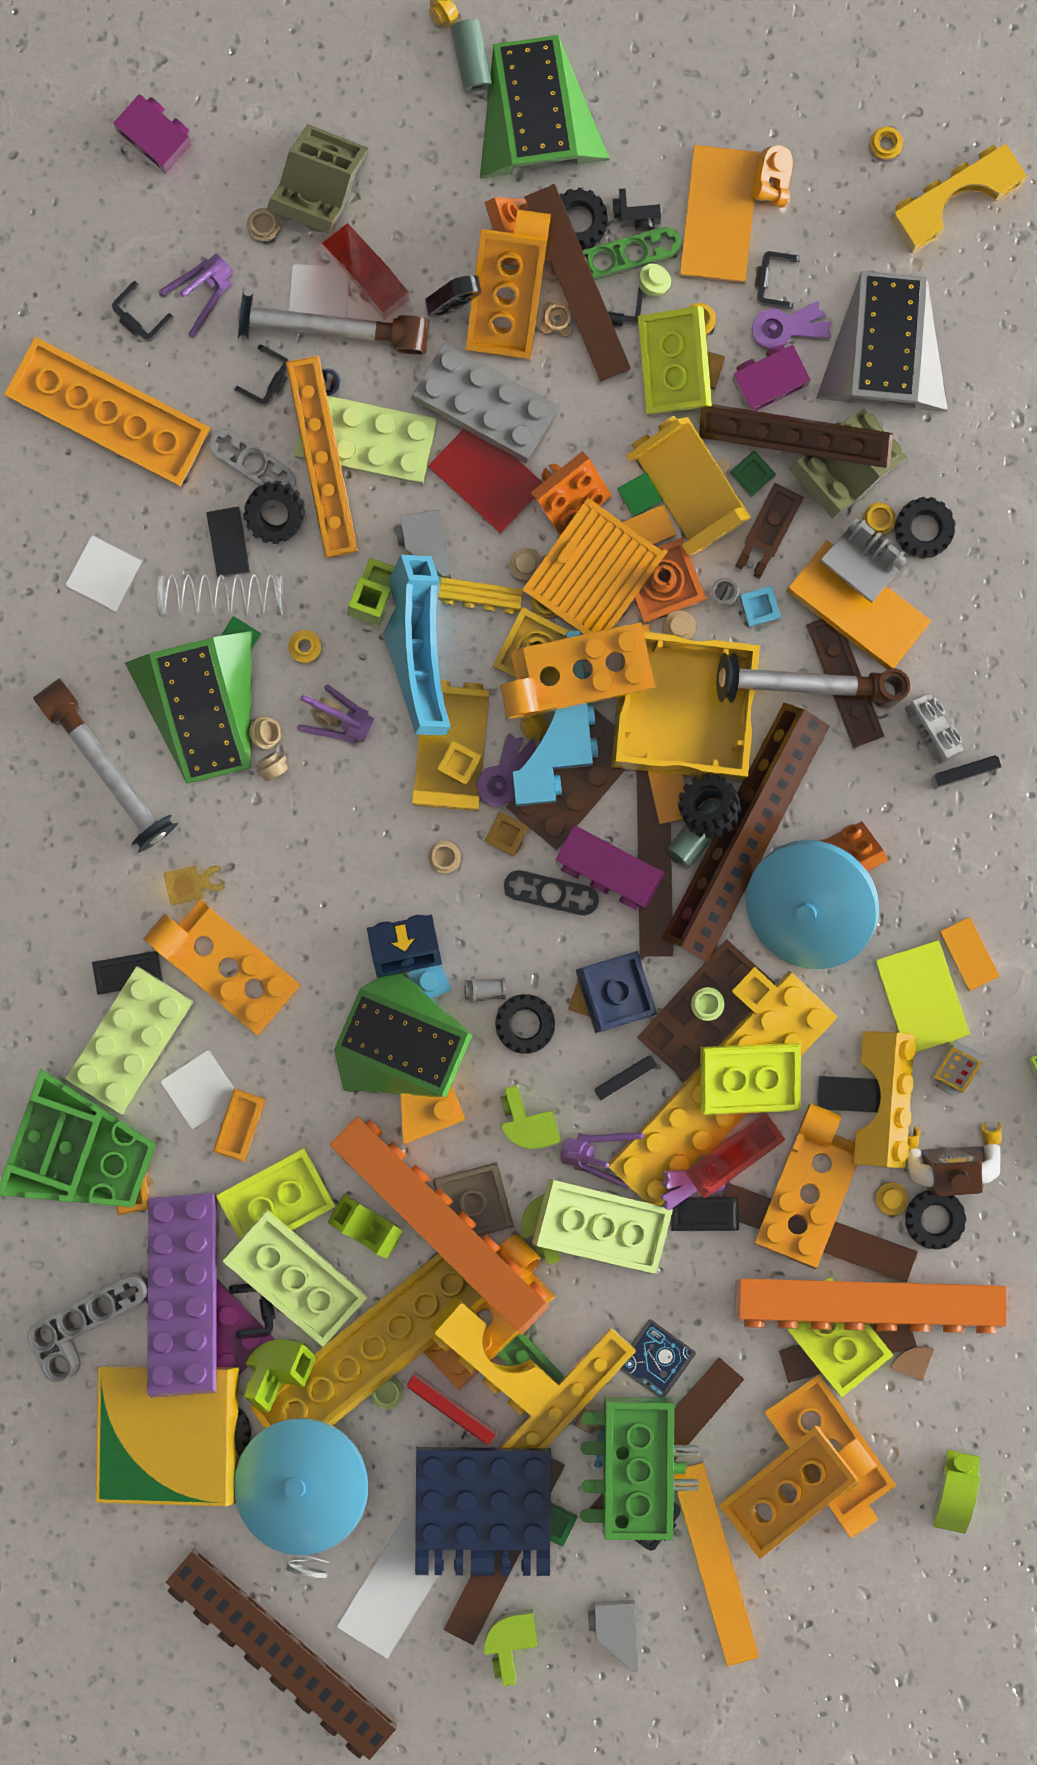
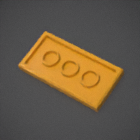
M694 145L680 277L745 284L754 198L751 196V190L759 152Z
M826 540L786 592L887 670L895 668L931 620L887 586L872 603L869 602L820 561L834 546Z

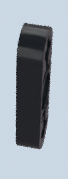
M468 275L452 279L425 299L428 316L438 317L454 313L482 293L479 276Z
M521 870L511 872L504 881L505 893L512 900L553 910L587 916L596 910L599 903L598 894L593 888L578 883ZM518 876L524 878L526 885L534 886L533 880H540L541 882L536 891L537 900L529 898L532 894L531 891L522 890L520 895L514 894V888L509 887L510 881H516ZM555 884L560 888L561 897L558 901L549 903L542 898L541 891L545 885ZM566 887L573 888L570 895L581 896L582 891L588 892V898L593 900V905H587L585 910L578 909L579 903L569 900V907L562 906L566 898Z

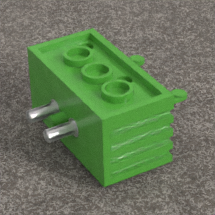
M604 1397V1411H586L582 1415V1421L586 1425H604V1441H584L580 1446L581 1452L585 1455H603V1480L587 1479L581 1484V1489L585 1493L603 1494V1509H583L580 1512V1519L586 1523H603L605 1540H673L674 1491H698L699 1486L675 1485H698L699 1482L697 1479H674V1474H686V1462H674V1457H698L699 1452H676V1450L698 1451L699 1447L698 1445H674V1401L671 1397Z

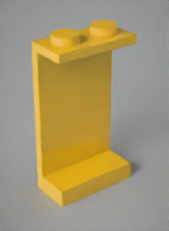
M673 416L662 422L658 426L660 431L651 438L647 434L636 440L632 444L634 450L625 456L628 461L637 459L649 476L654 487L688 539V541L682 544V547L687 555L691 556L700 553L751 517L689 418L676 419Z
M440 680L444 704L451 727L447 735H419L412 806L478 812L480 796L478 795L476 782L483 768L489 690H483V684L467 682L463 684V688L450 687V681ZM453 740L482 756L467 786L437 771Z

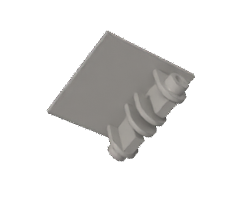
M856 518L848 527V530L820 561L872 603L907 563V559L903 556L905 554L903 551L900 552L892 544L887 546L888 539L882 542L879 539L882 535L880 532L876 536L873 535L875 531L866 524V521L863 520L861 522Z
M927 694L910 702L911 704L906 707L909 711L906 715L915 728L922 724L924 725L923 728L917 731L918 734L925 730L928 731L929 736L922 741L924 743L932 738L933 741L927 744L926 747L934 760L938 759L941 764L951 758V756L963 751L960 745L962 738L953 726L949 727L943 717L945 715L944 708L937 698L934 697L932 699L931 695Z

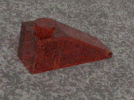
M349 223L345 224L322 243L383 320L410 300L407 289Z
M762 1112L684 1172L703 1199H705L786 1139L768 1114Z

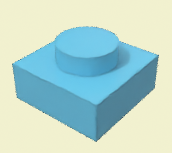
M772 586L739 596L749 628L781 619Z
M441 965L417 969L408 973L411 981L416 983L422 989L421 991L432 999L452 990Z

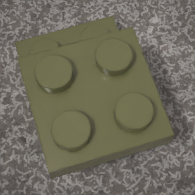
M307 124L289 150L280 184L271 196L267 210L276 213L282 219L294 220L306 225L313 231L329 234L347 205L356 172L366 158L368 147Z
M865 408L840 424L885 432L880 427L877 418L868 413ZM893 439L891 462L887 468L804 455L789 470L833 519L861 499L886 474L899 466L907 456L902 452L899 443Z

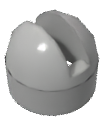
M721 578L712 586V596L719 605L730 606L738 600L739 588L733 580ZM728 587H732V590L727 600L723 601L722 599L724 598L728 590Z

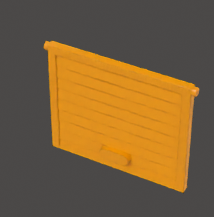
M587 498L522 590L583 634L611 629L616 625L668 551L663 547L660 550L594 501Z

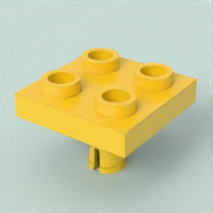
M522 607L492 667L516 679L510 651L565 639L566 632H569V630ZM552 667L544 669L540 675L541 682L546 686L555 685L560 678L558 670Z

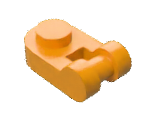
M770 146L760 153L751 190L752 198L759 201L767 199L772 205L779 208L785 207L789 200L788 185L793 167L791 153L784 146ZM769 179L774 181L773 188L770 187Z

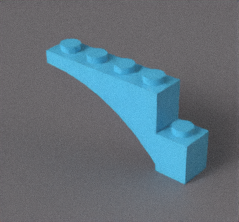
M400 555L388 580L396 607L383 634L415 734L447 735L451 726L441 689L436 645V597L439 578L431 556Z
M580 631L566 632V638L580 635ZM583 660L578 661L574 665L573 673L577 678L586 679L591 675L590 671L584 672ZM583 704L556 710L553 720L537 749L520 770L513 771L516 807L556 803V795H561L562 789L560 775H554L553 770L592 766V758H598L597 738H590L589 725L595 724L593 705Z

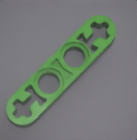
M661 227L585 249L583 253L588 258V265L594 279L599 280L644 267L648 264L671 259L678 253L681 241L678 232L673 228ZM666 235L668 240H674L669 251H665L664 247L660 246L653 249L655 256L649 257V247L645 240L651 239V246L660 243L661 236ZM630 244L641 246L644 252L642 258L637 261L629 260L624 252L626 247ZM599 253L608 254L612 259L611 266L606 270H599L593 264L594 257Z

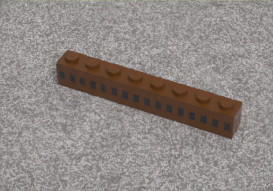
M783 703L748 770V777L743 780L737 792L742 808L741 814H737L739 817L738 823L732 822L733 829L729 832L726 829L723 830L722 836L718 837L715 834L662 939L688 954L704 961H709L743 893L748 887L753 872L761 862L789 804L792 802L804 775L807 773L819 746L822 744L830 727L828 724L805 709Z
M195 1548L165 1582L170 1586L167 1591L180 1603L186 1600L195 1608L193 1614L207 1626L210 1623L215 1625L221 1631L218 1636L232 1648L235 1645L239 1646L246 1653L244 1659L257 1670L263 1667L272 1676L269 1680L282 1692L288 1689L297 1697L294 1702L307 1714H310L312 1711L322 1719L320 1725L332 1736L335 1737L337 1734H340L348 1741L345 1745L346 1748L359 1759L364 1755L370 1760L396 1730L397 1724Z

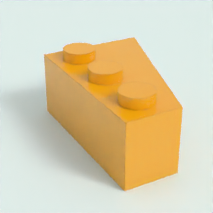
M451 1085L446 1098L413 1096L403 1093L400 1095L403 1145L466 1120L453 1085Z

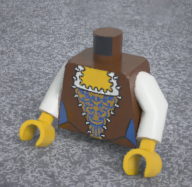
M986 1122L982 1124L984 1147L928 1150L917 1149L919 1146L920 1130L914 1126L913 1136H908L907 1141L909 1154L906 1161L911 1179L916 1184L925 1186L935 1196L983 1193L984 1184L996 1179L1000 1173V1146L998 1145L1002 1142L1001 1123L997 1122L998 1128L995 1131H987Z

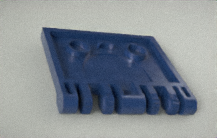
M416 1447L415 1575H429V1550H435V1575H442L444 1571L442 1550H456L454 1571L456 1575L463 1576V1550H471V1576H494L495 1550H502V1576H509L511 1571L510 1550H523L521 1571L523 1576H530L531 1550H536V1576H550L551 1448Z

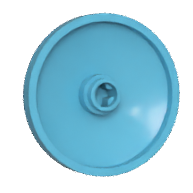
M800 840L786 843L776 848L757 866L747 888V913L756 935L773 954L799 967L827 969L852 960L865 948L878 923L879 900L870 875L851 854L826 842Z
M289 1419L275 1423L262 1430L247 1445L240 1457L235 1472V1500L245 1525L263 1544L285 1554L310 1555L325 1551L339 1544L357 1526L367 1503L368 1476L358 1449L339 1429L316 1419Z

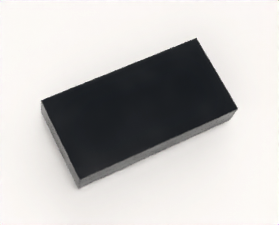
M239 506L206 512L217 578L220 575L228 577L250 573Z
M994 755L936 773L931 779L934 789H938L998 770L1002 766L999 757Z
M157 951L92 962L97 995L121 991L137 966L164 982L159 953Z
M648 1055L596 1087L594 1092L601 1101L653 1069L657 1064L653 1057Z
M818 1076L817 1106L827 1110L878 1112L881 1091L877 1079Z
M688 1197L672 1208L671 1231L739 1230L738 1197Z

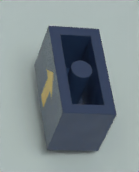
M432 914L426 916L414 915L407 920L397 922H380L373 927L367 928L377 978L442 965Z

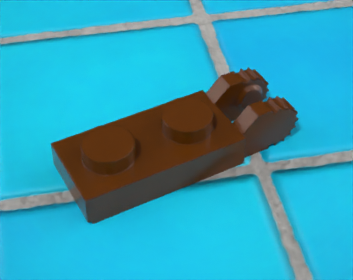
M777 483L773 484L744 543L746 545L735 567L742 570L754 547L764 552L761 561L757 563L753 575L758 579L761 578L771 556H775L804 499L803 496Z

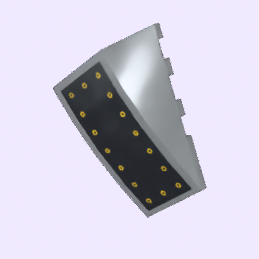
M861 271L816 399L849 402L852 397L914 403L915 409L947 412L927 277Z

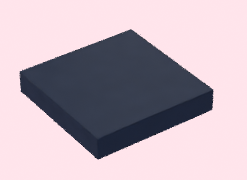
M638 951L575 970L595 1034L657 1015Z

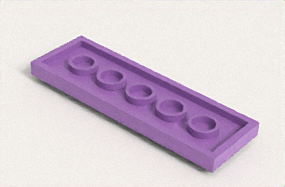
M213 1193L148 1198L147 1395L151 1398L216 1393L217 1197Z

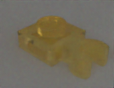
M197 866L163 873L170 905L174 906L204 899L202 889L208 888L213 892L225 889L224 883L214 885L210 882V876L213 873L221 872V867L211 866L205 870L204 874L198 875Z

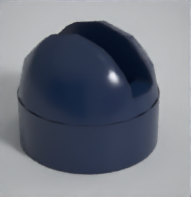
M326 368L322 370L325 384L328 373L333 375L330 389H326L327 396H331L339 390L341 378L335 370Z

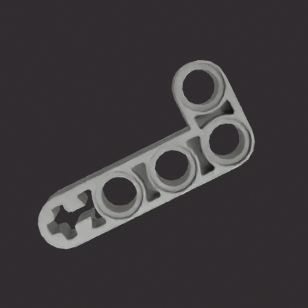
M141 1274L130 1275L32 1325L28 1331L27 1340L46 1378L52 1382H61L75 1375L80 1367V1360L71 1339L148 1300V1278ZM137 1286L139 1292L122 1300L120 1293ZM100 1297H104L110 1303L108 1314L101 1312L98 1307ZM71 1312L77 1313L81 1318L79 1329L70 1324L69 1315ZM42 1327H46L51 1331V1343H46L42 1340L40 1335ZM57 1357H61L66 1361V1373H61L57 1370L55 1366Z

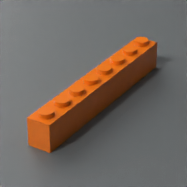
M357 1116L329 1145L522 1335L550 1307L544 1301L548 1294L535 1281L528 1285L520 1277L524 1271L510 1257L505 1262L496 1253L500 1247L487 1234L481 1239L472 1230L477 1224L464 1211L457 1215L449 1207L453 1200L440 1188L434 1192L426 1184L430 1178L416 1164L412 1169L402 1161L407 1155L393 1141L387 1146L379 1138L383 1131L374 1122L368 1119L364 1123Z
M741 1278L735 1281V1321H744L745 1328H764V1322H777V1328L798 1329V1323H811V1329L831 1330V1324H844V1330L863 1331L864 1325H877V1331L884 1332L897 1331V1326H910V1332H930V1326L943 1327V1333H963V1327L976 1328V1334H996V1328L1006 1327V1286Z

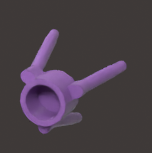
M214 254L209 260L205 258L198 266L159 290V294L163 296L196 275L199 276L180 292L181 297L188 295L203 282L211 289L215 285L217 286L190 330V337L196 335L223 291L231 285L227 278L233 274V271L218 254Z
M325 685V690L353 712L348 711L346 715L306 695L301 696L303 702L344 721L341 729L345 730L346 733L306 725H298L297 729L299 731L341 739L351 744H354L355 740L364 742L374 721V718L367 716L369 711L358 707L330 685Z
M641 1132L601 1135L579 1133L577 1139L567 1138L563 1142L560 1154L561 1162L574 1166L575 1170L585 1171L613 1184L629 1188L619 1177L590 1166L608 1168L609 1163L594 1158V1147L590 1146L589 1143L643 1139L644 1134Z

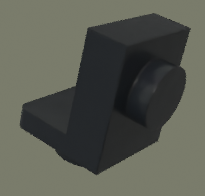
M626 188L619 189L618 198L613 199L614 219L620 218L621 228L635 227L636 231H648L655 229V225L661 224L660 204L627 207Z

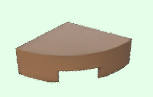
M926 1346L910 1348L897 1356L890 1368L923 1380L934 1349Z

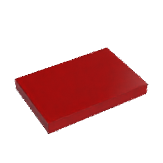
M462 429L428 466L434 474L500 535L534 500L531 492L543 483L517 458L465 429Z
M414 1372L408 1380L407 1388L485 1445H489L496 1436V1430L417 1372Z

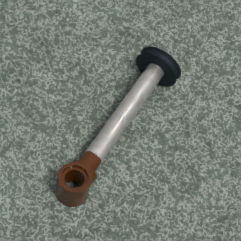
M244 292L242 293L241 306L237 314V322L239 324L238 339L242 335L249 339L250 326L390 342V347L396 352L412 355L426 354L430 320L427 318L400 315L397 319L393 318V323L259 308L252 307L253 293L251 296H246Z
M726 652L720 657L716 679L719 701L723 702L725 698H728L730 703L736 698L738 688L862 696L867 697L869 702H873L878 707L886 709L895 706L910 692L911 687L907 674L896 668L888 669L883 673L871 672L868 677L739 668L736 653H733L729 658ZM885 682L890 683L894 687L895 695L886 691Z
M60 678L33 697L52 724H61L141 831V834L132 842V845H139L138 853L158 843L177 826L178 823L170 821L172 815L165 816L157 821L77 713L80 708L78 701Z

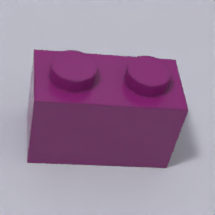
M139 94L113 124L119 134L166 174L191 146L190 138L187 135L190 131L178 119L174 118L173 121H170L162 114L165 109L154 98L149 97L146 100Z
M781 344L765 353L767 358L756 363L754 359H750L736 367L738 372L733 374L732 381L747 410L758 411L809 386L811 379L794 345L785 348Z

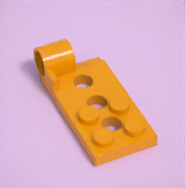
M518 209L514 233L481 229L475 275L479 276L482 293L471 301L465 350L531 359L551 214ZM508 257L514 258L519 262V266L515 269H507L502 265L501 261ZM508 287L515 292V296L510 299H504L499 296L497 291L500 288ZM497 317H506L511 321V325L507 328H500L494 324L493 320Z
M641 622L510 651L516 680L500 685L507 719L532 716L656 689ZM613 653L621 654L625 658V666L618 672L610 671L606 667V660ZM585 660L592 665L593 671L588 678L579 679L574 675L573 667L578 661ZM549 667L557 669L560 674L559 681L553 686L544 685L540 679L542 671Z
M201 900L198 901L179 925L164 913L143 938L152 948L187 975L257 1036L262 1033L302 986ZM200 937H208L213 942V950L206 956L198 955L194 948L196 940ZM226 958H233L238 963V972L233 977H224L220 972V964ZM250 980H259L264 986L263 994L257 999H251L245 993V986Z
M810 1103L753 1244L816 1270L857 1165L854 1164L855 1142L835 1134L842 1115ZM817 1155L826 1156L830 1161L829 1171L825 1173L817 1172L812 1166L813 1158ZM809 1185L817 1190L818 1199L815 1203L809 1204L801 1199L800 1190L802 1187ZM799 1216L806 1222L804 1233L794 1234L789 1230L788 1221L791 1217Z
M519 1234L510 1236L499 1246L500 1249L496 1253L505 1262L510 1257L524 1271L520 1277L528 1285L535 1281L548 1294L544 1301L549 1304L556 1296L533 1273L541 1262V1257ZM485 1301L474 1311L479 1314L484 1310H489L493 1315L492 1323L485 1327L482 1338L485 1356L492 1360L519 1333ZM435 1342L423 1352L460 1391L479 1373L477 1369L471 1373L457 1361L460 1355L452 1348L446 1352Z
M818 1374L764 1413L789 1448L809 1432L801 1425L802 1416L807 1412H815L821 1418L819 1429L828 1440L832 1439L838 1442L840 1451L857 1439L878 1465L855 1486L849 1488L828 1505L852 1539L879 1520L869 1505L897 1485L820 1374ZM808 1464L806 1468L808 1477L811 1480L819 1481L821 1478L819 1467L815 1464Z
M815 1426L718 1506L757 1557L761 1559L832 1501L868 1475L878 1465L857 1439L837 1452L819 1427ZM808 1464H815L819 1467L821 1471L819 1481L811 1480L806 1473ZM785 1483L791 1484L796 1489L797 1497L794 1501L784 1497L782 1487ZM760 1503H765L772 1509L773 1515L771 1520H765L759 1515L758 1506Z

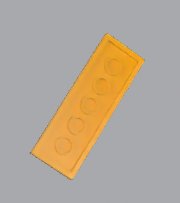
M34 337L4 393L5 397L178 487L182 486L211 431L209 426L37 337Z

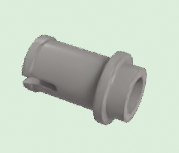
M471 977V980H465V1000H472V1003H476V999H506L505 978L475 980V977Z

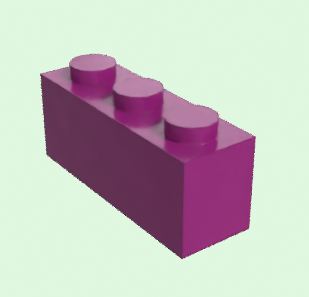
M573 825L555 859L563 864L560 869L561 871L576 879L579 878L580 874L592 879L589 886L606 895L611 889L621 895L619 902L634 910H637L639 905L648 908L666 874L576 825Z

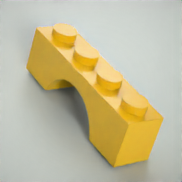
M1006 143L999 148L996 145L988 147L978 155L980 160L970 166L968 162L959 165L951 171V178L941 183L940 179L935 180L923 189L925 194L915 200H913L912 196L908 197L895 206L897 211L894 212L891 220L912 253L941 235L943 231V207L955 195L970 191L979 192L997 201L1024 184L1027 175Z
M863 1031L861 1065L868 1068L877 1078L881 1091V1101L874 1119L867 1126L856 1131L855 1165L906 1168V1159L909 1154L907 1144L908 1127L911 1122L910 1098L914 1084L912 1070L913 1059L916 1054L915 1035Z
M455 1296L430 1325V1328L436 1334L433 1340L446 1352L451 1348L460 1355L457 1361L469 1372L473 1373L477 1369L483 1374L485 1378L482 1382L495 1394L502 1391L510 1397L507 1403L522 1416L527 1412L535 1418L561 1387L531 1359L513 1366H503L489 1360L485 1356L482 1345L486 1323L475 1311Z

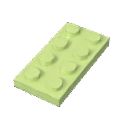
M327 396L342 468L424 485L437 418ZM299 431L294 457L305 460Z
M137 966L69 1072L66 1080L122 1115L194 1001Z
M548 1179L532 1244L656 1274L673 1209L666 1210L664 1206Z
M267 1209L222 1258V1262L322 1347L327 1344L368 1298L366 1293Z

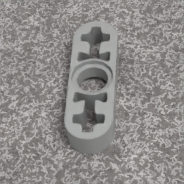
M229 429L218 430L212 435L210 448L217 459L260 486L268 481L275 483L268 475L265 476L264 481L259 479L266 473L268 464L271 463L274 466L270 468V471L277 476H281L283 473L287 474L286 481L292 485L291 489L294 490L296 480L290 468ZM228 437L232 438L230 443L238 451H240L241 445L247 447L239 454L237 463L231 461L236 457L231 451L224 450L223 453L219 452L220 446L217 443L219 439L225 441ZM250 454L259 455L262 459L261 468L255 472L247 471L243 466L246 456Z

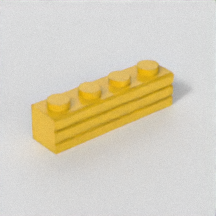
M441 577L438 599L444 605L454 606L455 603L463 604L462 607L475 609V606H481L485 611L495 612V609L504 610L503 613L516 615V612L521 611L523 590Z

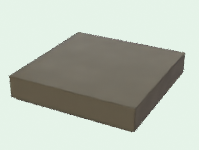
M497 1162L433 1179L435 1190L440 1188L453 1200L449 1207L457 1215L464 1211L477 1224L472 1230L478 1236L514 1227Z

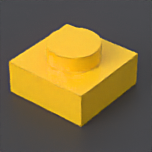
M453 740L437 771L467 786L482 756Z
M754 967L731 992L751 1011L757 1014L779 989Z

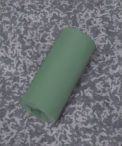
M468 19L452 24L451 32L464 92H477L488 89L492 86V80L480 21Z
M707 799L697 812L702 814L711 813L717 810L719 805ZM685 825L665 852L679 866L689 869L712 841L716 833L713 834L712 838H706L704 833L700 837L694 831L691 832L687 825Z

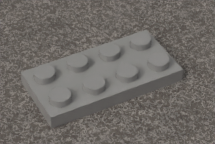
M443 343L411 397L412 401L524 463L528 462L559 408L553 402L446 343Z

